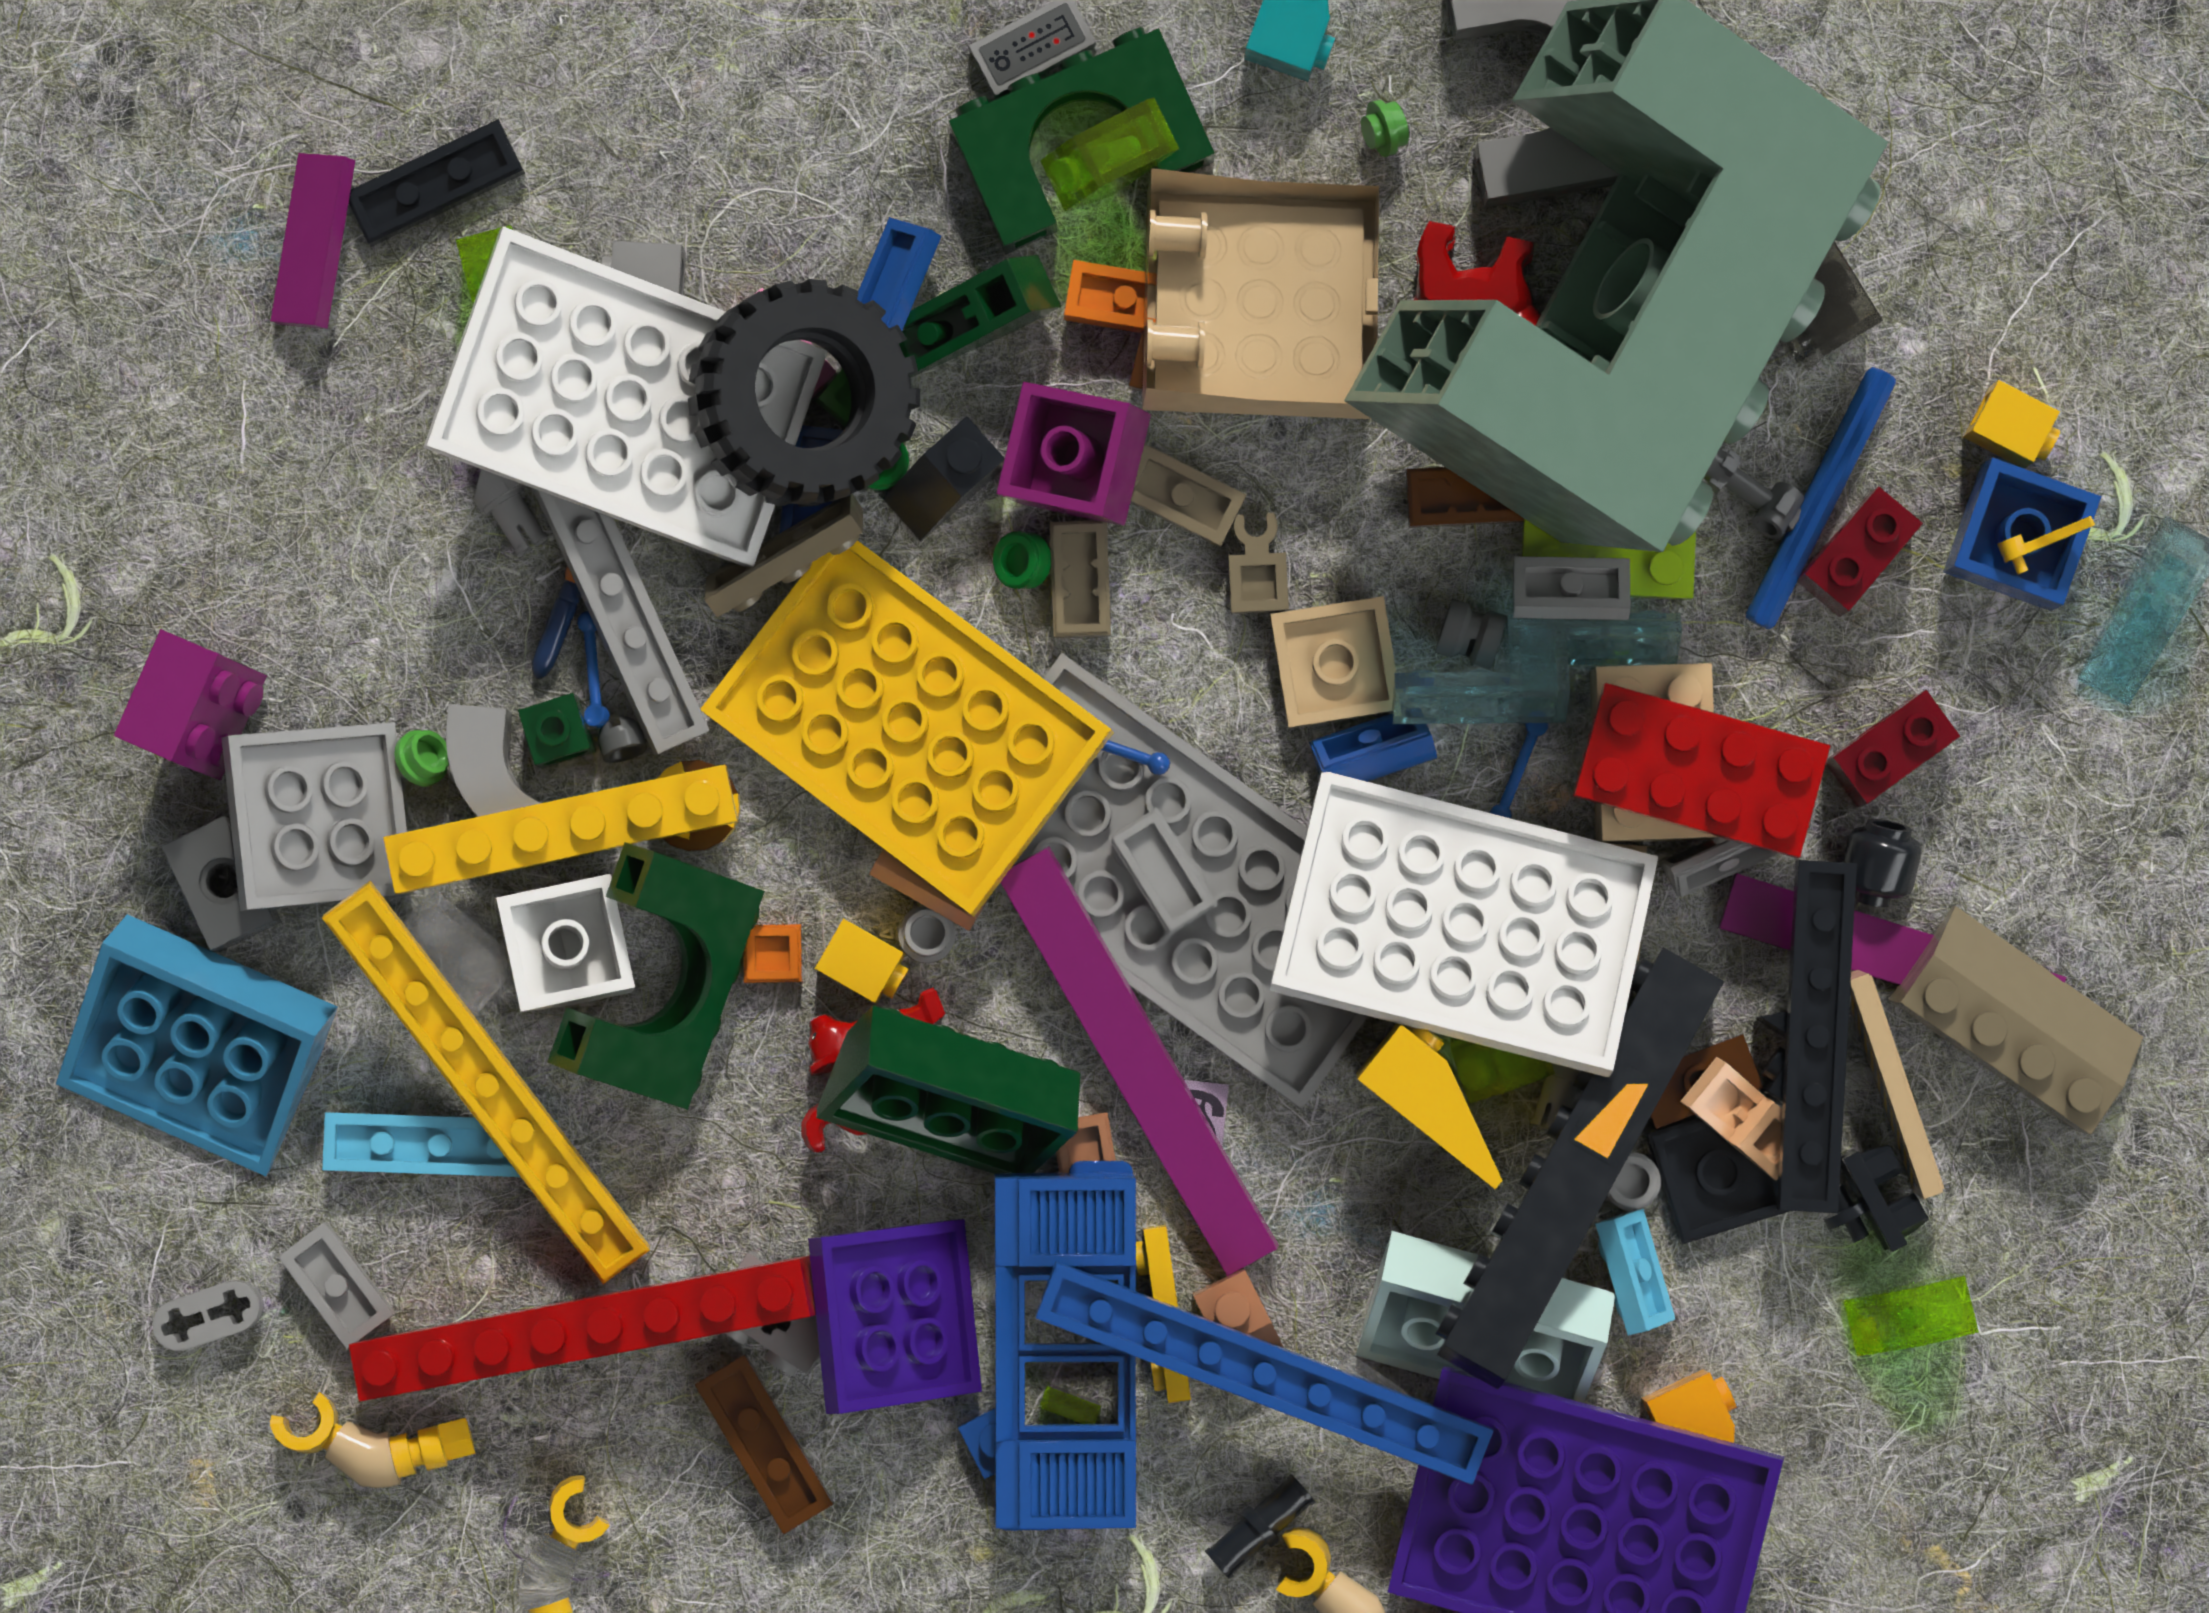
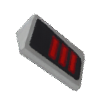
M1717 837L1665 859L1661 862V865L1676 896L1683 897L1779 853Z

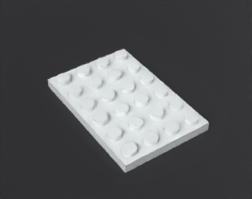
M503 226L498 233L423 448L741 566L754 567L775 506L774 504L766 503L765 496L759 493L749 496L737 489L735 486L738 480L730 473L724 476L720 475L711 464L716 459L709 445L701 448L694 432L701 430L698 415L689 416L688 398L695 395V384L688 381L691 366L699 361L702 353L698 347L706 333L714 330L718 325L717 320L726 312ZM801 340L787 341L771 349L761 360L755 381L756 400L765 422L776 435L794 446L800 434L828 352Z
M1321 772L1269 991L1417 1029H1426L1440 1035L1609 1077L1614 1069L1659 856L1331 772Z

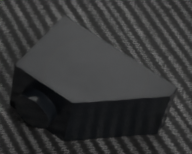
M966 416L917 460L883 497V500L918 540L922 542L1002 471L1005 458L969 417Z

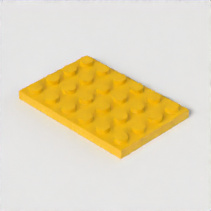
M858 540L853 546L840 554L831 555L828 552L811 563L808 571L801 576L700 708L704 714L973 917H975L1010 868L1013 867L1114 734L1111 728Z

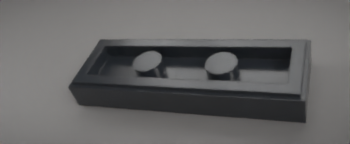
M497 119L351 189L349 205L368 245L372 247L525 174L500 120Z

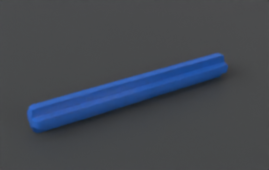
M1871 367L1866 371L1804 495V501L1800 507L1799 520L1791 532L1785 533L1746 612V618L1759 627L1771 629L1776 625L1896 384V379L1888 372L1875 367Z

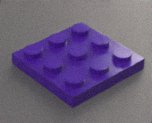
M952 1219L808 1238L826 1414H843L982 1392L965 1219Z

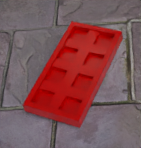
M1604 683L1573 796L1786 856L1800 858L1831 745Z

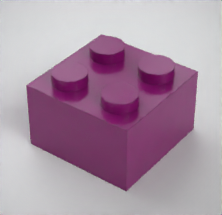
M1023 381L996 494L1027 506L1125 526L1151 414L1127 402Z
M160 629L113 736L169 761L221 781L225 773L221 738L242 734L249 717L257 711L262 702L263 684L267 675Z

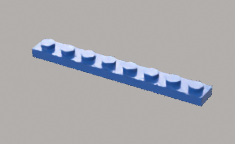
M1055 1261L1035 1313V1318L1471 1485H1473L1494 1431L1487 1425Z

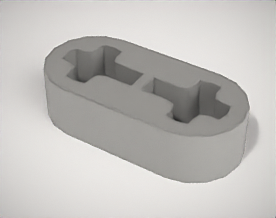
M243 1280L228 1281L171 1300L158 1309L152 1323L153 1334L159 1344L166 1349L177 1352L189 1350L246 1331L253 1327L261 1318L264 1309L263 1297L258 1288L250 1282ZM230 1290H234L238 1298L248 1297L250 1301V1308L242 1311L244 1321L237 1323L234 1315H226L215 1319L212 1308L226 1304L229 1301L228 1292ZM179 1308L182 1316H190L201 1312L205 1322L187 1330L189 1339L186 1341H182L179 1333L169 1334L166 1324L174 1320L173 1310Z

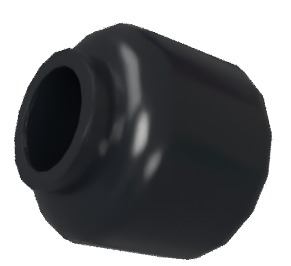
M1868 819L1866 826L1858 827L1851 831L1843 863H1857L1855 890L1857 892L1855 900L1866 905L1885 908L1889 907L1891 899L1904 898L1911 894L1915 885L1922 847L1916 839L1911 837L1912 829L1910 827L1889 820Z

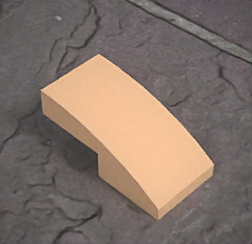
M1716 1057L1680 1102L1771 1178L1777 1180L1779 1173L1782 1108L1761 1094L1729 1064Z

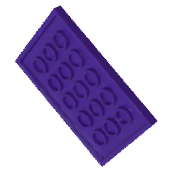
M1447 1366L1442 1368L1433 1405L1487 1425L1494 1431L1473 1485L1418 1465L1388 1593L1461 1613H1746L1784 1456L1504 1382L1497 1390L1466 1371Z

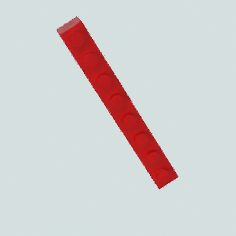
M810 1255L351 1343L348 1345L358 1399L361 1402L816 1315Z

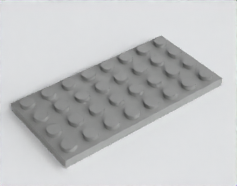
M1061 653L1043 679L1111 728L1114 734L1109 739L1110 741L1150 755L1157 752L1164 753L1170 760V768L1162 775H1155L1150 772L1147 765L1101 750L1014 865L1050 846L1128 984L1300 1109H1303L1369 1017L1269 991L1307 828ZM1156 807L1218 903L1217 907L1171 936L1165 931L1108 840V837ZM1000 883L996 890L1010 899Z

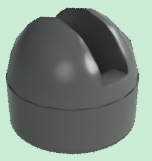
M621 715L619 716L621 725L613 727L609 720L600 728L598 744L604 762L618 763L638 757L647 750L643 731L639 723L634 719Z

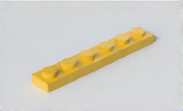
M724 764L385 836L383 839L395 894H403L623 847L624 842L633 845L737 823L738 817L727 765Z

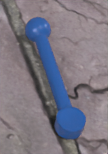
M585 611L580 614L577 620L578 628L584 632L590 705L584 712V719L588 725L602 728L609 721L610 714L607 708L601 704L595 636L597 629L589 612Z
M1532 714L1525 721L1527 735L1499 804L1491 808V814L1512 818L1509 808L1537 738L1545 734L1548 729V720L1542 714Z
M1110 740L1101 749L1147 765L1150 772L1155 775H1162L1170 768L1169 758L1161 752L1150 755Z

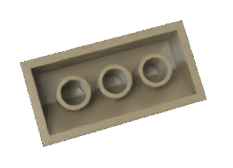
M1953 906L1901 985L1897 986L1888 1000L2075 1131L2091 1135L2124 1088L2143 1036L2066 982H2062L2050 971L1957 906Z

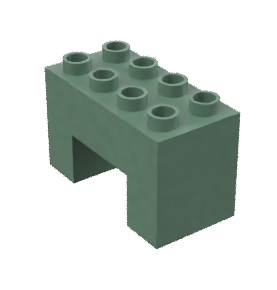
M1688 0L1569 1L1564 6L1512 101L1620 175L1617 177L1536 325H1534L1498 300H1400L1344 401L1562 543L1663 552L1667 543L1675 546L1687 540L1697 530L1708 513L1713 498V491L1711 486L1702 480L1723 442L1732 444L1743 438L1762 415L1768 401L1769 388L1758 378L1779 340L1781 342H1789L1798 337L1810 325L1818 313L1824 299L1825 287L1814 277L1834 240L1845 241L1852 237L1863 227L1873 213L1880 197V185L1870 175L1886 148L1888 141Z

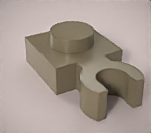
M1274 513L1266 514V531L1258 537L1251 536L1246 532L1244 528V514L1237 515L1233 531L1236 540L1244 547V555H1228L1231 615L1289 611L1286 552L1269 553V545L1274 540L1278 528Z

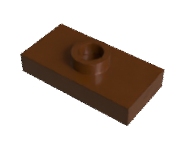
M1446 467L1406 469L1408 528L1524 522L1523 517Z
M1743 1034L1683 1056L1650 1116L1654 1129L1694 1115L1680 1101L1716 1057L1729 1064L1757 1090L1764 1088Z

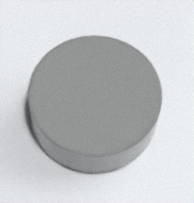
M1631 1152L1606 1198L1613 1205L1625 1210H1639L1648 1206L1654 1201L1660 1190L1661 1178L1657 1166L1648 1157Z

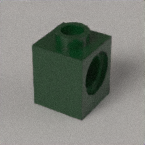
M570 693L518 710L535 766L544 769L597 752L589 726L584 719V710L580 697L576 694Z

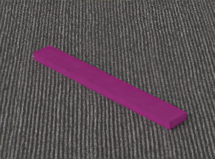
M1050 846L1014 865L1000 882L1226 1275L1229 1276L1278 1249V1242Z

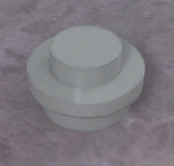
M919 906L909 911L902 919L898 930V940L903 952L910 959L925 964L935 963L945 958L953 948L956 938L954 923L926 906Z

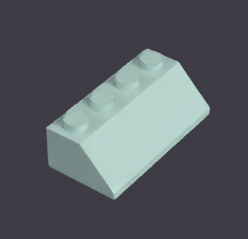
M1392 1231L1378 1270L1357 1346L1356 1356L1440 1379L1444 1366L1462 1370L1437 1355L1444 1339L1435 1333L1451 1304L1453 1303L1463 1308L1473 1290L1464 1285L1463 1282L1476 1261L1478 1254ZM1562 1278L1505 1382L1584 1403L1608 1342L1615 1293Z

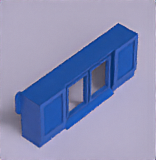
M1076 1161L1071 1165L1069 1173H994L995 1526L1005 1531L1136 1528V1357L1101 1343H1025V1281L1049 1280L1055 1261L1104 1280H1118V1285L1136 1291V1178L1132 1167L1126 1161ZM1025 1362H1118V1424L1025 1425Z

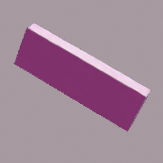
M298 153L271 322L284 326L328 329L356 160L337 155Z

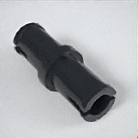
M1290 1474L1287 1480L1254 1509L1251 1506L1245 1508L1241 1512L1244 1518L1212 1547H1208L1205 1553L1224 1575L1230 1579L1241 1566L1266 1544L1269 1547H1273L1279 1541L1276 1535L1307 1507L1312 1506L1315 1500L1299 1481Z

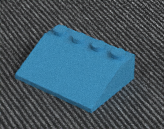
M127 914L102 942L56 1085L263 1176H267L321 1056L338 1006Z

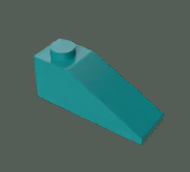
M1263 0L1245 49L1244 59L1309 82L1314 67L1322 70L1325 69L1336 39L1326 34L1330 20L1328 0Z

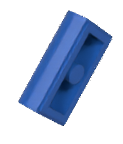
M1418 705L1309 742L1319 775H1321V772H1331L1366 782L1437 759L1432 734Z

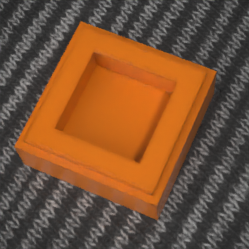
M755 925L750 932L744 949V983L803 982L802 925Z

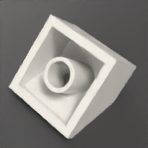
M611 874L496 898L520 1012L576 1005L633 992L635 984L617 901L605 897L612 879Z

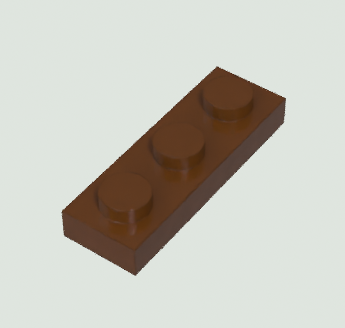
M746 1354L695 1384V1387L783 1535L834 1504L833 1499Z

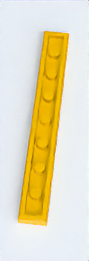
M371 881L367 882L323 914L322 919L600 1281L603 1284L649 1252L650 1245L374 884Z

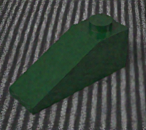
M1039 255L1005 259L912 309L902 330L907 340L899 343L904 357L914 355L918 372L910 375V378L1008 335L1060 308V302Z

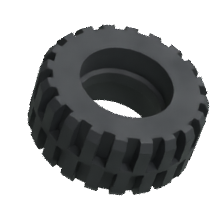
M808 279L798 284H794L791 280L775 284L746 298L724 313L717 320L718 325L714 330L706 333L698 347L702 353L699 361L692 364L688 381L695 384V395L688 398L689 416L698 415L701 430L694 432L700 447L703 448L709 445L716 456V459L711 464L721 476L729 473L738 480L735 486L737 489L749 496L759 493L765 496L766 503L785 506L791 503L798 504L799 507L817 506L847 497L852 493L867 488L879 480L880 473L892 468L901 457L902 453L899 447L903 442L911 440L916 423L909 419L911 410L920 407L921 389L911 388L910 375L917 373L918 368L914 355L905 358L899 346V343L907 340L898 325L891 328L887 327L881 320L886 311L874 300L863 304L857 300L858 291L843 284L836 288H830L826 280ZM792 340L812 342L827 350L838 361L847 376L851 389L849 420L844 431L836 439L824 446L799 448L789 444L772 431L761 415L755 393L757 370L764 356L781 343Z

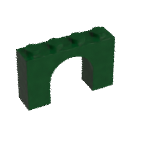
M1143 27L1130 30L1112 41L1115 48L1093 56L1091 50L1080 52L1061 62L1062 71L1042 80L1039 73L1025 76L1008 86L1010 92L1008 95L989 102L986 96H982L964 103L955 110L958 117L949 120L950 132L1005 255L1057 232V221L1031 164L1030 148L1034 134L1043 120L1053 111L1066 104L1078 101H1095L1107 104L1120 111L1130 120L1138 132L1154 169L1192 173L1214 163L1215 152L1159 28L1149 33H1146Z
M624 842L605 897L653 913L669 924L676 934L681 949L682 965L677 987L667 1004L658 1013L645 1021L635 1024H617L566 1007L547 1063L577 1075L688 1110L693 1094L700 1086L702 1069L712 1040L719 1032L721 1014L731 986L739 975L740 960L750 932L758 921L759 906L765 891Z

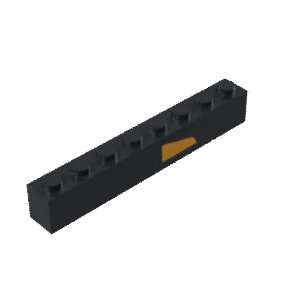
M1664 947L1653 963L1645 958L1642 959L1633 975L1630 990L1636 994L1625 1012L1613 1072L1609 1077L1585 1071L1579 1072L1573 1083V1086L1582 1090L1579 1098L1572 1109L1562 1104L1545 1134L1555 1140L1545 1159L1534 1154L1518 1183L1528 1189L1518 1208L1507 1203L1491 1232L1500 1241L1490 1258L1481 1253L1478 1255L1463 1282L1464 1285L1473 1290L1463 1308L1453 1303L1451 1304L1435 1333L1444 1339L1437 1353L1439 1357L1497 1390L1506 1381L1722 987L1723 980Z

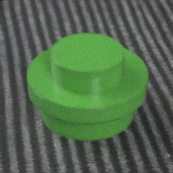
M1375 100L1368 103L1366 115L1361 118V131L1367 146L1370 149H1376L1383 157L1395 155L1398 148L1407 145L1409 141V129L1403 110L1395 101L1384 103L1382 100Z
M414 730L402 736L396 743L394 751L395 761L399 771L408 781L418 786L428 787L436 784L445 776L449 761L446 741L439 734L430 730Z

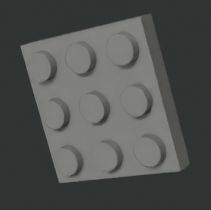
M395 722L230 735L221 738L240 911L341 902L369 881L374 884L383 897L414 894V891L395 894L383 839L385 836L407 832L401 772L397 767L394 756L397 743Z

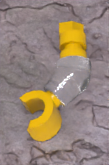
M583 1475L570 1476L564 1479L552 1491L548 1504L549 1515L555 1528L551 1534L546 1532L542 1534L517 1572L516 1588L521 1610H528L529 1613L573 1612L569 1596L574 1594L572 1579L582 1554L577 1549V1546L581 1542H589L602 1536L610 1526L607 1520L596 1516L592 1522L586 1525H576L565 1518L563 1512L565 1502L572 1495L584 1491L585 1477Z

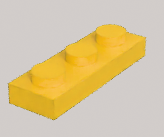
M1166 1225L1143 1228L1144 1241L1136 1242L1138 1276L1150 1275L1154 1299L1178 1307ZM1151 1363L1155 1391L1166 1390L1168 1403L1191 1400L1188 1376Z

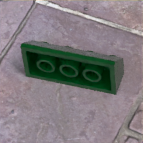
M873 1005L846 1033L817 1107L816 1118L993 1174L1034 1173L1078 1132L1081 1072L1059 1066L1050 1059L1035 1058L1007 1049L1003 1044L997 1042H985L955 1032V1030L945 1025H933L905 1016L896 1009L880 1008Z

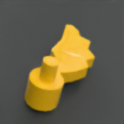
M2089 516L2027 543H2024L2020 534L1997 545L2004 562L2012 560L2018 575L2028 571L2023 555L2063 540L2095 524L2092 516Z

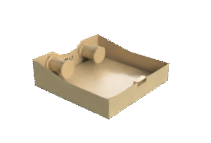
M1151 168L1147 190L1142 410L1371 419L1344 400L1377 343L1379 186L1267 182ZM1148 272L1157 274L1156 286L1148 285Z

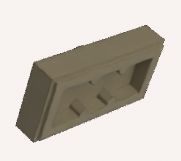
M1050 522L1054 638L1111 636L1107 522Z

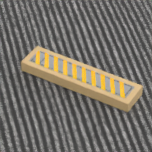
M1861 970L1851 972L1849 1006L1851 1007V1012L1913 1193L1923 1199L1943 1193L1942 1189L1945 1188L1872 975Z

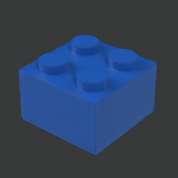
M1992 457L1979 468L1943 573L2049 611L2064 605L2090 528L2023 555L2028 571L2018 575L2012 560L2004 562L1997 544L2020 534L2024 543H2027L2086 517L2092 516L2094 520L2102 496Z

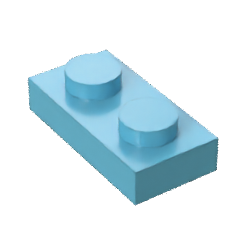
M1644 1209L1625 1212L1596 1223L1599 1235V1251L1603 1260L1607 1263L1615 1290V1306L1618 1314L1624 1321L1627 1335L1646 1332L1675 1320Z

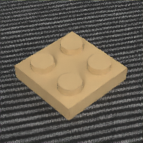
M1384 596L1270 614L1288 729L1402 710Z

